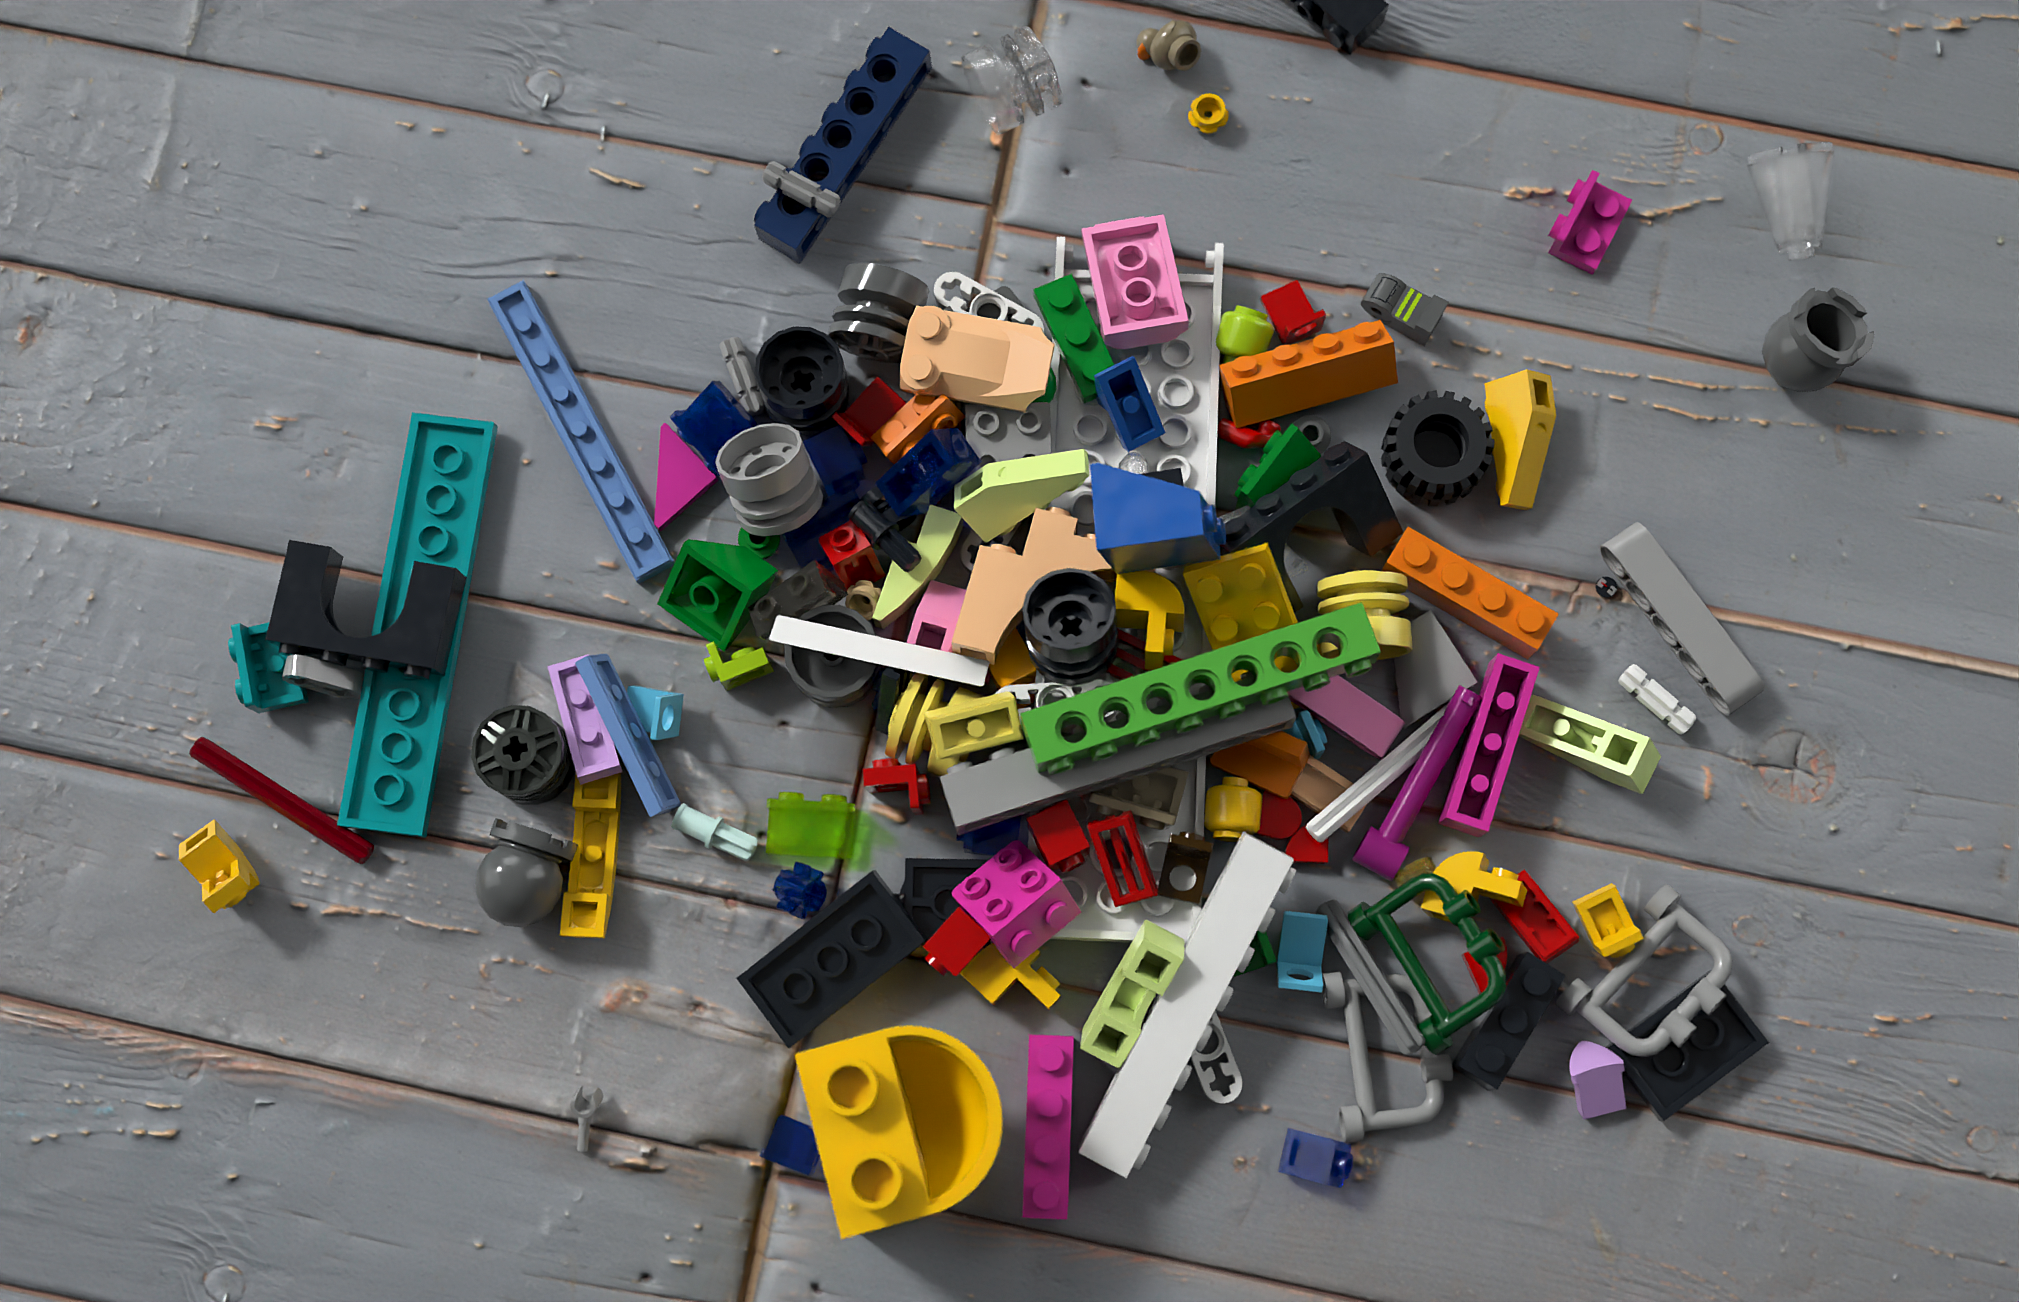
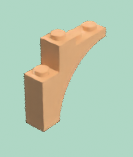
M1048 507L1046 510L1036 508L1022 556L1016 554V551L1011 547L1002 544H992L991 547L980 545L952 638V652L987 660L989 664L995 665L997 656L1005 641L1023 620L1022 608L1026 593L1036 580L1051 571L1066 568L1081 569L1095 574L1105 582L1116 581L1117 573L1096 550L1095 534H1085L1083 537L1077 536L1078 518L1071 517V514L1064 509L1057 507ZM1156 569L1143 570V571H1149V572L1155 573V572H1156Z

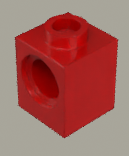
M1067 799L1027 818V827L1047 867L1053 872L1060 869L1062 874H1065L1086 863L1084 856L1089 854L1090 845Z
M959 906L923 946L929 952L925 960L941 975L945 976L950 971L956 977L988 942L990 937Z

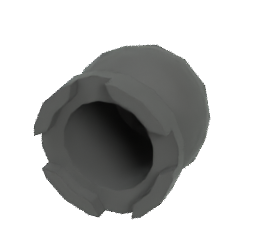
M1832 287L1828 292L1815 291V288L1809 289L1792 305L1790 312L1781 316L1771 325L1765 335L1762 355L1766 369L1778 385L1797 392L1817 391L1831 385L1846 367L1853 366L1872 347L1874 331L1868 333L1867 325L1862 318L1867 314L1865 308L1853 296L1838 288Z
M495 818L489 835L499 839L497 841L499 846L486 854L477 870L475 891L478 903L489 918L504 926L525 927L538 923L552 912L561 896L563 878L558 864L562 862V859L573 861L578 844L565 840L563 847H561L562 841L551 838L552 834L510 821L508 824L501 819Z

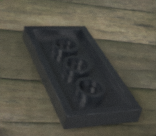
M873 870L736 979L789 1049L928 941V938L877 871Z

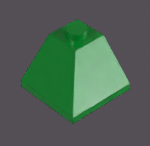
M688 539L680 549L657 604L708 641H714L718 648L725 652L764 602L778 570L745 546Z

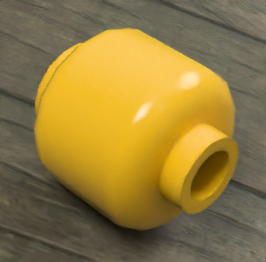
M1238 777L1222 778V785L1212 786L1206 792L1204 809L1205 828L1213 832L1214 839L1226 842H1238L1243 831L1249 835L1255 834L1260 828L1262 795L1257 790L1248 787L1247 779Z

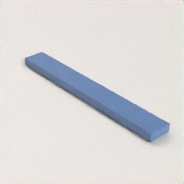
M523 280L488 298L487 300L636 582L640 584L674 566L675 562L525 281Z

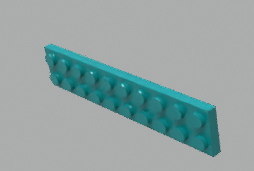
M412 412L371 636L388 629L401 614L414 561L457 568L467 579L445 676L431 674L429 680H421L403 675L404 669L389 667L388 673L365 669L338 817V826L422 838L427 837L498 426L494 422Z

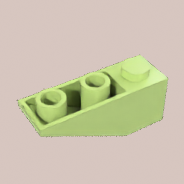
M1085 449L988 463L954 486V510L985 543L998 535H1006L1014 529L1018 522L1035 513L1036 508L1044 510L1052 500L1061 494L1079 488L1086 478L1089 477L1088 453Z

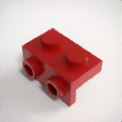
M898 758L873 760V768L863 769L864 787L870 794L909 790L910 808L915 815L924 814L923 804H931L929 778H927L926 774H920L916 764L901 765Z

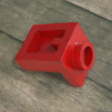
M851 520L819 537L818 540L846 592L850 586H855L860 580H868L874 583L886 576L863 531Z

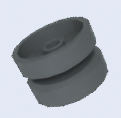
M841 605L819 606L804 613L799 618V620L876 636L871 624L856 610ZM784 644L785 664L798 689L812 702L828 708L849 707L864 700L877 686L883 670V665L844 656H840L836 661H829L826 657L831 658L834 654Z

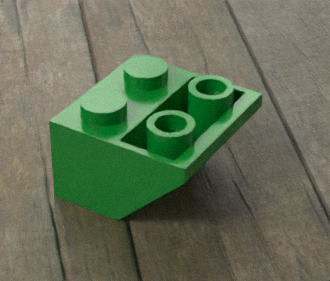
M1291 423L1284 434L1277 430L1262 450L1264 454L1259 461L1260 465L1256 467L1254 464H1251L1237 483L1239 487L1234 493V496L1238 498L1234 512L1241 516L1252 508L1262 496L1274 492L1288 482L1295 472L1307 468L1322 457L1294 424Z

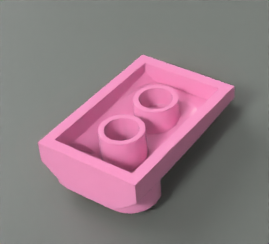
M1164 214L1095 224L1093 227L1081 229L1101 325V336L1105 344L1116 349L1135 348L1174 340L1181 333L1188 330L1189 320Z

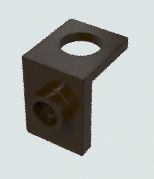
M1180 832L1179 835L1170 834L1158 885V896L1197 905L1200 904L1214 843L1206 842L1205 837L1195 833ZM1178 866L1189 867L1195 874L1196 881L1194 886L1186 891L1175 889L1170 882V873L1174 868Z

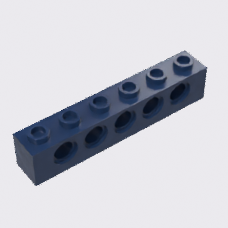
M890 27L886 29L881 38L875 37L867 49L865 62L859 71L854 69L849 74L844 84V93L837 103L831 102L828 105L821 119V127L814 136L811 134L804 140L799 150V159L792 169L788 167L786 171L788 173L794 171L807 179L816 171L827 172L828 175L825 179L813 182L821 185L820 189L822 191L828 189L838 194L842 202L932 69L930 50ZM885 73L895 76L888 82L876 80L879 75ZM860 106L873 108L866 115L854 113L855 109ZM840 138L850 140V143L844 148L831 146L835 140ZM779 188L769 202L766 200L759 206L754 216V227L759 240L800 264L831 217H826L817 212L815 206L812 208L806 206L804 211L797 215L788 214L786 211L790 206L802 203L783 194V190Z

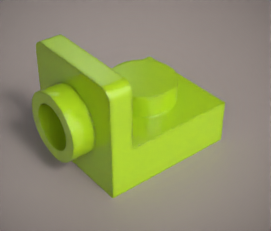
M715 642L706 644L710 656L703 660L713 683L720 680L727 691L774 672L763 647L757 650L754 647L743 648L730 656L732 660L724 662L720 649Z

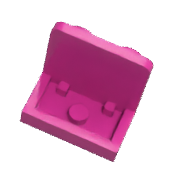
M1018 840L1012 841L952 891L955 901L987 932L1003 958L1013 968L1082 913L1063 881Z

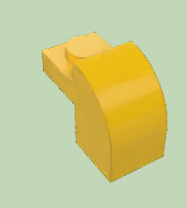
M1149 571L1117 574L1115 590L1117 627L1146 629L1145 669L1155 670L1163 667L1164 655H1173L1174 632H1184V602L1182 596L1172 582L1159 574Z
M215 819L179 844V861L202 885V902L213 914L221 908L225 910L226 908L233 907L249 891L260 884L254 868L244 853Z
M1468 851L1450 856L1440 863L1433 872L1447 879L1458 894L1464 890L1469 891L1477 902L1481 895L1522 907L1527 893L1524 884L1521 881H1517L1519 875L1497 867H1493L1491 873L1487 872L1490 862L1482 852ZM1426 891L1421 909L1429 917L1451 923L1444 913L1443 903L1435 892Z
M992 943L980 951L960 972L992 1005L1017 980L1048 1010L1061 998V995L1055 990L1060 983L1044 967L1041 966L1037 971L1030 967L1041 955L1038 949L1013 968L1003 958L995 944Z

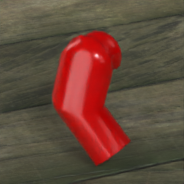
M1223 418L1218 424L1217 437L1243 449L1264 448L1271 436L1277 430L1281 431V426L1271 420H1265L1258 423L1256 431L1246 426L1236 428L1232 420Z

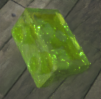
M779 792L778 799L767 798L766 807L769 809L766 843L767 855L854 859L857 808L854 803H847V796L823 794L821 795V801L804 800V794Z

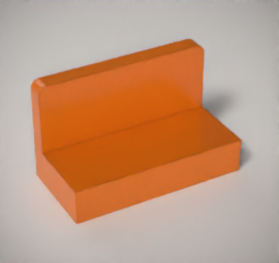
M1279 731L1214 752L1210 762L1217 769L1235 777L1247 779L1248 783L1280 798L1288 799L1310 757L1307 742Z

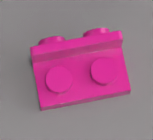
M1594 170L1591 171L1586 182L1577 179L1566 200L1573 204L1568 216L1560 213L1548 234L1549 237L1555 239L1548 252L1549 254L1591 275L1596 271L1632 202V199L1597 183L1596 180L1600 173Z

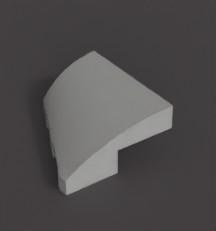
M1431 610L1411 622L1413 650L1406 655L1394 658L1395 690L1398 692L1399 717L1405 722L1402 727L1403 730L1450 701L1459 685L1470 689L1478 683Z

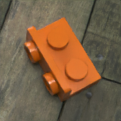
M916 394L875 432L871 439L882 450V453L905 474L914 465L918 464L940 440L949 435L956 425L965 418V415L945 394H941L938 398Z

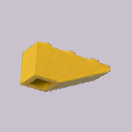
M1526 369L1484 383L1486 393L1485 410L1493 429L1491 437L1494 439L1492 455L1495 459L1497 474L1496 491L1500 498L1501 506L1528 510L1533 507L1556 420L1551 375Z

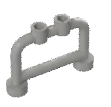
M1668 884L1661 887L1644 908V911L1657 921L1643 936L1644 939L1640 940L1635 945V948L1626 954L1594 990L1580 978H1577L1556 1001V1005L1568 1016H1572L1577 1011L1617 1047L1633 1056L1646 1057L1655 1055L1666 1048L1671 1041L1678 1047H1681L1697 1028L1690 1022L1701 1009L1710 1015L1725 999L1727 995L1720 988L1726 983L1732 972L1733 961L1727 946L1720 938L1677 904L1681 895ZM1679 927L1711 954L1714 959V967L1692 989L1687 998L1663 1020L1650 1037L1637 1039L1601 1008L1666 938Z
M1340 972L1322 973L1323 991L1321 993L1325 1008L1344 1007L1357 1105L1339 1107V1126L1343 1142L1363 1141L1364 1131L1416 1126L1431 1121L1439 1113L1444 1103L1443 1081H1451L1453 1079V1068L1449 1054L1434 1055L1425 1046L1420 1049L1421 1074L1427 1092L1425 1102L1421 1106L1376 1112L1360 996H1365L1366 994L1356 979L1343 980ZM1385 975L1395 992H1405L1413 999L1415 1008L1414 1023L1416 1025L1431 1016L1408 975Z

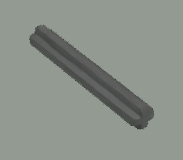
M1335 899L1324 902L1316 910V914L1328 917L1327 934L1404 1055H1410L1419 1051L1425 1044V1038L1361 937L1351 926L1342 907Z

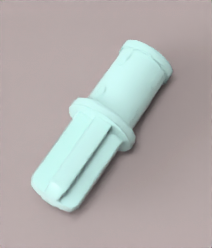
M684 803L677 810L671 825L672 829L679 830L705 842L704 847L707 849H711L713 846L744 861H748L754 855L758 840L755 837L725 824L724 818L719 816L717 819H714L688 807Z

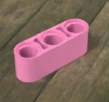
M1339 675L1329 678L1330 683L1317 690L1306 692L1304 687H1300L1287 692L1291 702L1304 711L1308 710L1310 715L1360 749L1381 760L1405 724L1399 716Z

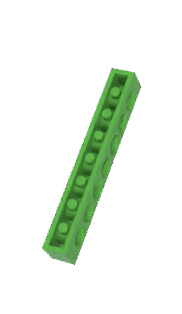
M1361 602L1020 713L1021 725L1037 772L1041 773L1048 770L1049 775H1056L1074 768V761L1091 756L1092 761H1099L1115 755L1118 752L1117 747L1134 742L1135 747H1142L1158 741L1161 738L1160 733L1175 728L1178 733L1194 730L1203 725L1202 719L1218 714L1220 719L1237 716L1246 710L1245 705L1260 700L1263 705H1270L1284 700L1288 697V691L1304 687L1305 691L1308 692L1328 685L1330 683L1329 678L1346 673L1348 678L1362 675L1373 669L1372 664L1376 662L1381 650ZM1323 642L1332 643L1337 647L1339 656L1334 659L1324 658L1317 651V645ZM1280 656H1288L1296 662L1298 669L1291 673L1282 672L1275 666L1274 660ZM1237 670H1247L1253 674L1256 682L1248 687L1239 686L1233 681L1232 673ZM1198 683L1206 684L1213 691V696L1208 700L1199 701L1191 696L1189 688ZM1154 697H1161L1169 702L1171 709L1166 714L1157 715L1149 711L1146 703ZM1111 711H1120L1127 716L1129 722L1123 728L1113 729L1104 722L1103 718ZM1078 725L1084 729L1086 736L1080 742L1070 743L1063 739L1061 732L1066 726Z

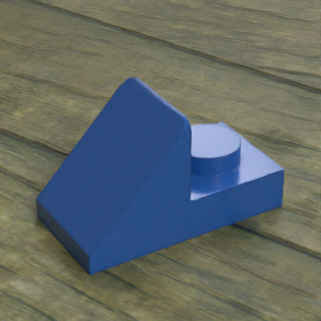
M1131 356L1094 375L1097 402L1108 411L1123 449L1130 452L1166 433L1135 357Z

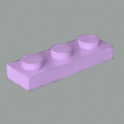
M589 654L547 666L580 785L622 772L615 744L575 662L585 656H589Z

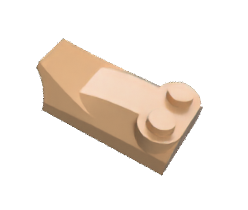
M916 306L908 324L900 363V389L908 393L937 398L941 394H945L950 400L1026 413L1028 405L1046 392L1055 344L1044 335L1041 327L945 311L936 306Z

